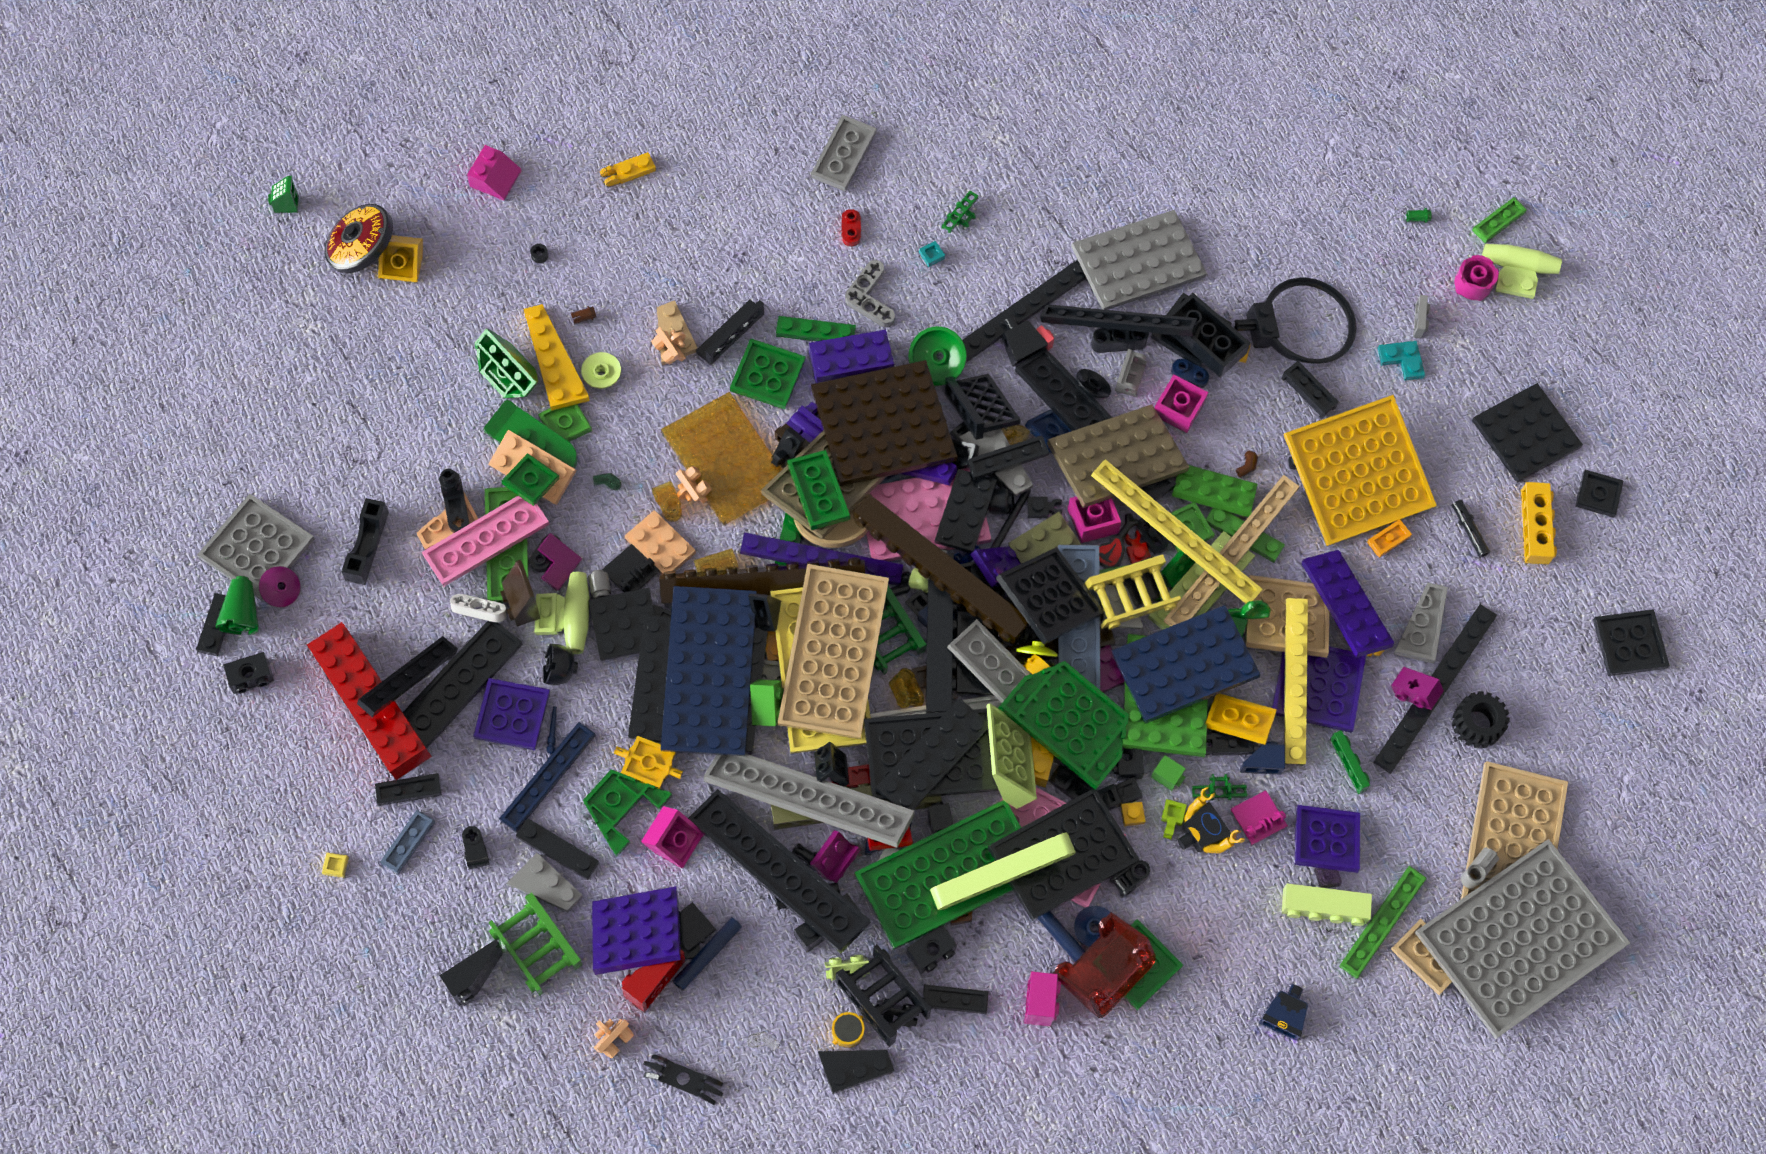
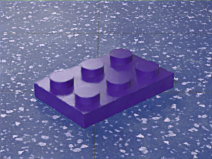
M1010 546L975 549L970 554L991 588L1001 587L996 580L1000 573L1021 564L1016 557L1015 551Z

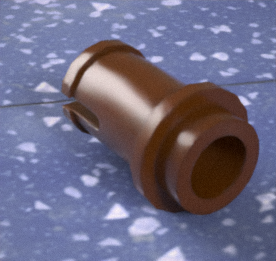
M587 306L588 308L571 312V316L574 318V325L590 319L593 321V318H597L594 307Z

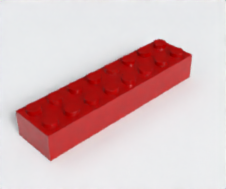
M343 622L307 644L395 780H398L432 757L396 701H393L374 717H371L357 705L358 699L381 683L382 680Z

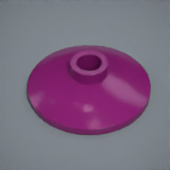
M272 567L265 571L260 578L259 593L262 599L273 607H286L292 604L299 596L301 588L299 578L287 567ZM279 582L284 584L283 590L278 588Z

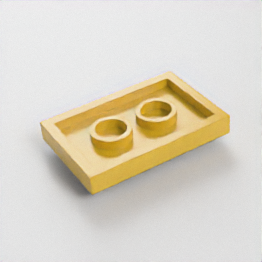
M1218 694L1214 698L1205 724L1208 729L1266 745L1277 709Z

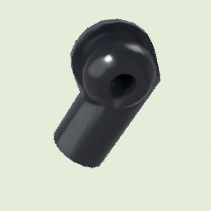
M903 572L900 584L890 588L895 596H900L910 591V572Z

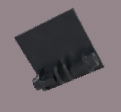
M633 544L628 546L602 569L608 573L609 578L624 593L639 590L659 572L654 566V561L651 558L647 559Z

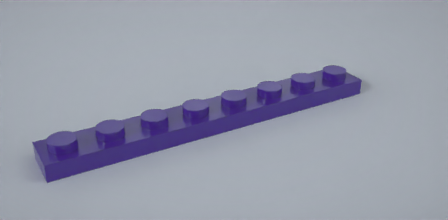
M744 532L740 554L783 563L798 562L799 565L807 564L808 561L817 560L819 563H827V560L839 559L841 562L848 561L849 558L858 557L865 562V574L889 578L888 584L896 586L901 582L903 564Z

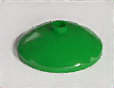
M941 326L929 327L921 331L913 339L909 348V364L926 360L934 385H945L946 377L953 376L956 380L963 372L967 361L966 347L961 337L953 330ZM939 353H942L944 356L942 360L938 359Z

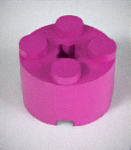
M1474 255L1471 258L1465 259L1455 276L1456 293L1470 300H1484L1491 293L1499 276L1498 269L1493 265V261L1482 255Z

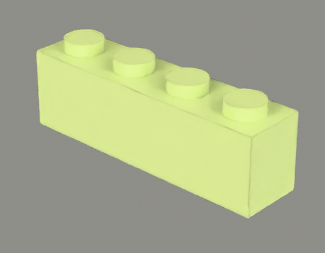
M1287 883L1283 888L1282 914H1287L1290 918L1305 916L1313 921L1329 919L1332 923H1343L1345 921L1351 922L1354 926H1363L1371 919L1372 894Z

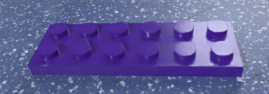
M1339 550L1302 560L1303 568L1356 658L1393 648V639Z

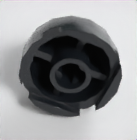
M549 644L545 654V658H547L546 665H543V683L548 685L567 683L571 679L572 674H576L578 662L574 661L573 653L566 646Z

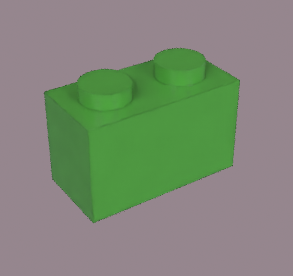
M758 679L750 684L752 725L777 726L784 692L781 680Z

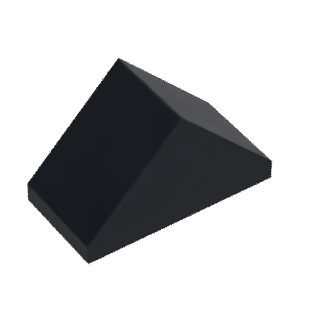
M749 594L752 613L755 614L756 628L775 632L778 625L781 600L769 595Z

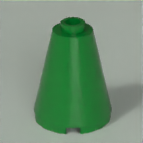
M237 576L236 579L231 580L216 622V629L219 628V631L234 635H241L242 631H248V635H252L259 631L253 582L248 577Z

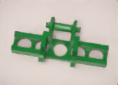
M970 190L961 202L956 203L954 211L948 213L946 221L942 224V229L945 228L951 233L960 224L968 228L969 221L976 218L975 213L969 211V209L977 201L979 195ZM971 195L974 196V199H973V200H969L968 198H969ZM960 208L963 213L959 214L957 209ZM964 214L968 216L966 220L962 219ZM951 222L953 225L952 227H947V224Z
M1212 774L1211 778H1209V781H1211L1210 785L1192 786V798L1201 796V794H1195L1196 789L1202 791L1206 787H1209L1210 793L1206 794L1207 797L1215 793L1214 798H1228V800L1232 798H1247V785H1231V783H1228L1230 778L1227 777V774L1224 777H1215ZM1215 781H1224V786H1215ZM1241 788L1244 793H1236V790ZM1221 789L1223 795H1217L1215 790Z

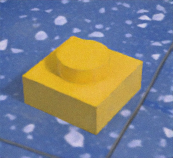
M1142 802L1121 804L1124 826L1145 824Z

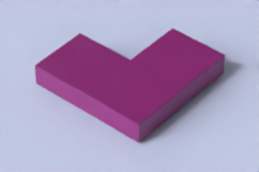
M551 533L548 534L537 549L553 562L541 579L558 591L582 558Z

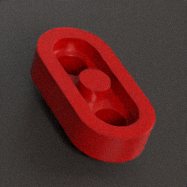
M848 209L842 214V242L847 246L853 247L858 245L861 240V216L858 211Z

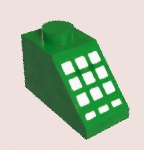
M287 176L272 186V191L268 194V203L272 205L274 213H298L299 195L292 176Z

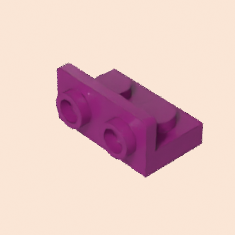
M834 830L810 862V865L824 879L837 883L843 877L850 864L856 859L860 848L852 845L839 831Z

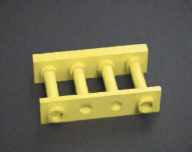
M1164 555L1087 579L1084 585L1088 590L1094 589L1095 592L1097 591L1107 619L1100 625L1102 629L1106 627L1114 629L1119 627L1122 622L1163 609L1170 611L1177 607L1176 604L1181 600V597H1170L1160 573L1161 567L1166 563ZM1149 572L1153 575L1163 601L1152 604L1142 579L1143 573ZM1131 578V580H1134L1145 607L1133 609L1123 584L1124 579ZM1113 584V586H1116L1126 613L1115 616L1104 589L1106 588L1105 585Z

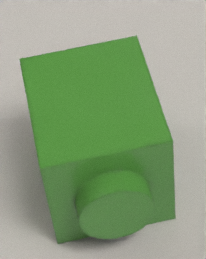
M1164 755L1153 771L1151 778L1172 791L1175 786L1180 787L1186 777L1183 774L1186 768Z

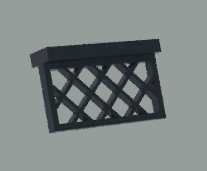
M989 374L957 381L953 376L945 378V395L976 440L982 439L985 432L1020 424L1021 419ZM985 381L988 383L987 386L978 384ZM967 386V387H970V389L967 390V389H963V388H961V387ZM974 389L981 390L983 393L974 392ZM987 393H991V394H995L996 396H995V397H991V396H988V395H986V394H987ZM973 397L977 398L978 400L976 402L973 400H969L968 398ZM982 400H984V401H987V402H991V404H990V405H987V404H983V403H981V402H982ZM995 404L1004 406V408L1001 409L994 406ZM977 408H979V409H982V410H986V412H985V413H982V412H978V411H976V410H977ZM990 412H993V413L999 414V416H998V417L992 416V415H989V413H990ZM1003 416H1007V417H1010V418H1012V419L1006 420V419H1003L1002 417H1003ZM988 420L994 423L986 425L984 421Z

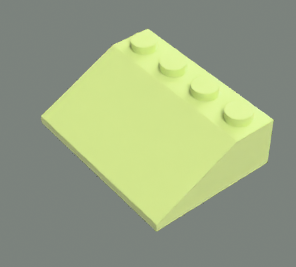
M989 703L987 704L992 775L1003 801L1018 809L1037 799L1031 736L1003 711Z

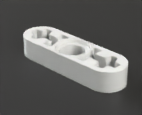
M456 594L450 598L451 610L454 613L491 622H502L507 618L506 606L502 603L465 594Z

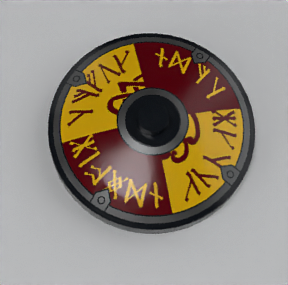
M365 204L352 209L341 217L330 231L325 243L324 254L328 264L336 271L348 274L358 272L376 261L384 252L392 237L393 220L390 214L377 204Z

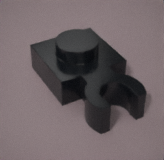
M1028 497V518H1048L1049 513L1054 515L1057 512H1060L1062 515V509L1054 507L1056 505L1060 506L1062 500L1054 499L1052 502H1048V497Z

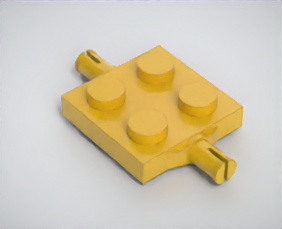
M640 736L636 737L633 746L629 750L616 746L614 754L625 758V764L621 771L622 774L633 777L642 783L651 784L655 788L661 789L668 775L681 779L683 771L672 767L676 752L661 751V744Z

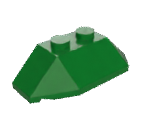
M486 328L475 342L479 372L504 398L527 397L538 383L536 369L509 341Z

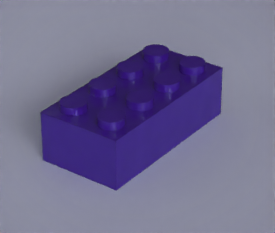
M886 329L809 343V357L815 383L894 367Z

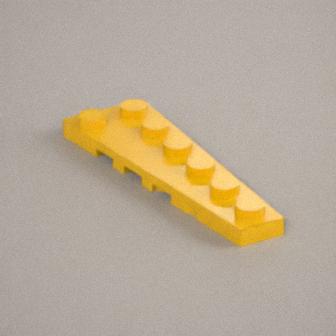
M543 304L524 308L525 318L551 411L590 401L589 395Z

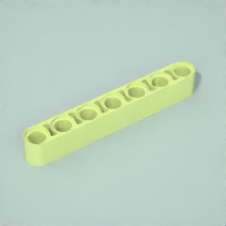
M1062 833L930 889L937 909L943 910L1074 855L1076 851L1068 833Z

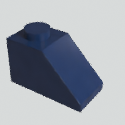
M1275 741L1266 742V745H1261L1243 762L1240 767V773L1281 775L1285 769L1284 745L1278 744Z

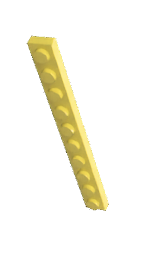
M1106 459L1092 473L1091 476L1244 603L1253 601L1263 590Z

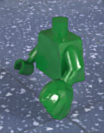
M1258 600L1249 601L1242 608L1228 609V612L1242 637L1248 622L1246 619L1268 618L1271 610L1267 603Z

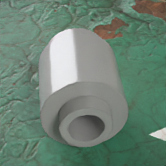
M603 570L592 571L588 576L591 596L594 599L610 596L611 586L608 573Z

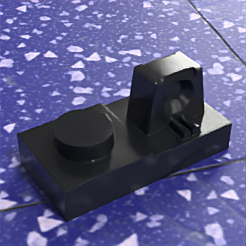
M792 427L786 429L771 457L773 459L771 463L775 467L782 466L785 468L787 460L794 459L805 441Z

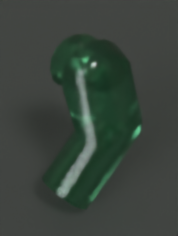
M612 473L593 476L594 486L605 484L612 490H618L621 487V480Z

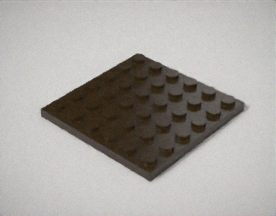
M926 360L811 384V391L840 486L957 461V454Z

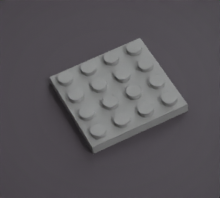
M249 494L197 556L230 580L236 579L237 576L248 577L253 582L254 596L263 601L259 593V581L263 573L276 566L290 569L315 539L313 535Z

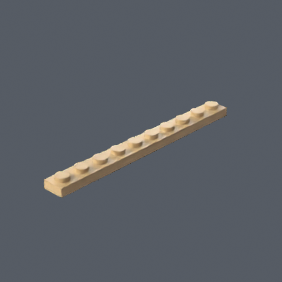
M1283 475L1219 553L1236 566L1298 491L1300 486ZM1204 570L1176 604L1177 607L1172 609L1166 616L1164 622L1171 627L1193 618L1221 583Z

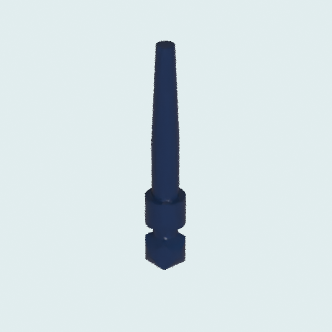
M553 706L550 733L547 739L548 746L546 751L548 754H553L555 751L556 706Z

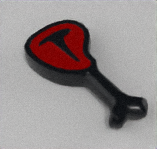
M1131 513L1125 514V524L1110 542L1098 545L1099 565L1108 569L1119 567L1125 552L1124 538L1132 527L1140 525L1139 520L1134 519Z

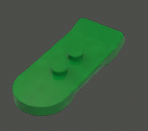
M510 400L502 403L483 428L484 432L498 443H501L507 431L510 430L574 469L577 465V453L569 441L523 411Z

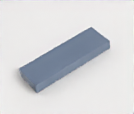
M416 810L380 863L399 875L435 824V820Z

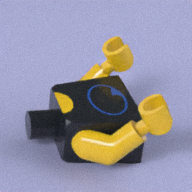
M1209 787L1202 789L1201 796H1198L1188 807L1183 818L1184 825L1182 827L1185 835L1178 839V843L1183 850L1193 845L1197 852L1204 851L1206 853L1220 854L1234 846V843H1243L1245 838L1237 840L1236 835L1241 831L1234 830L1231 833L1210 802L1206 803V800L1215 797V793L1211 794L1210 797L1206 796L1205 792L1209 789Z

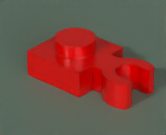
M1138 530L1135 531V539H1131L1129 534L1124 538L1125 542L1130 545L1126 547L1130 564L1151 557L1146 542L1140 543L1141 535Z

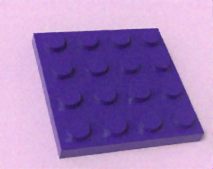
M1329 646L1327 658L1307 655L1306 723L1350 733L1353 732L1366 655L1356 658L1353 651ZM1282 652L1272 704V708L1277 709L1276 716L1284 717L1285 652Z
M676 886L592 901L593 972L595 975L681 960L679 899Z

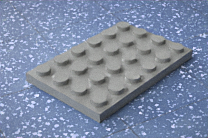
M1175 210L1073 242L1071 245L1103 310L1112 309L1205 278L1207 275Z

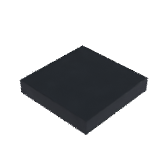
M1585 469L1582 474L1575 507L1614 518L1617 513L1624 481Z

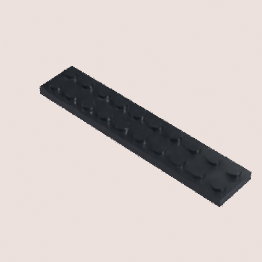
M1043 348L1016 366L1015 372L1072 431L1113 418L1092 395L1079 385L1078 381L1046 348ZM1170 477L1141 489L1157 501L1174 489L1176 482Z
M717 789L688 817L707 838L840 954L871 923L869 918L720 790Z

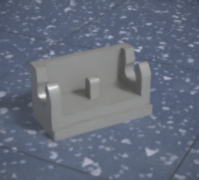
M1128 349L1115 391L1136 397L1147 361H1144L1146 359L1145 355Z

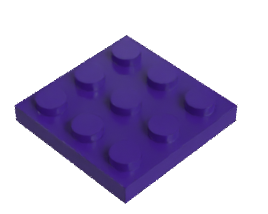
M488 678L473 735L474 739L536 750L550 696V689Z
M1297 805L1295 865L1358 873L1360 870V813Z

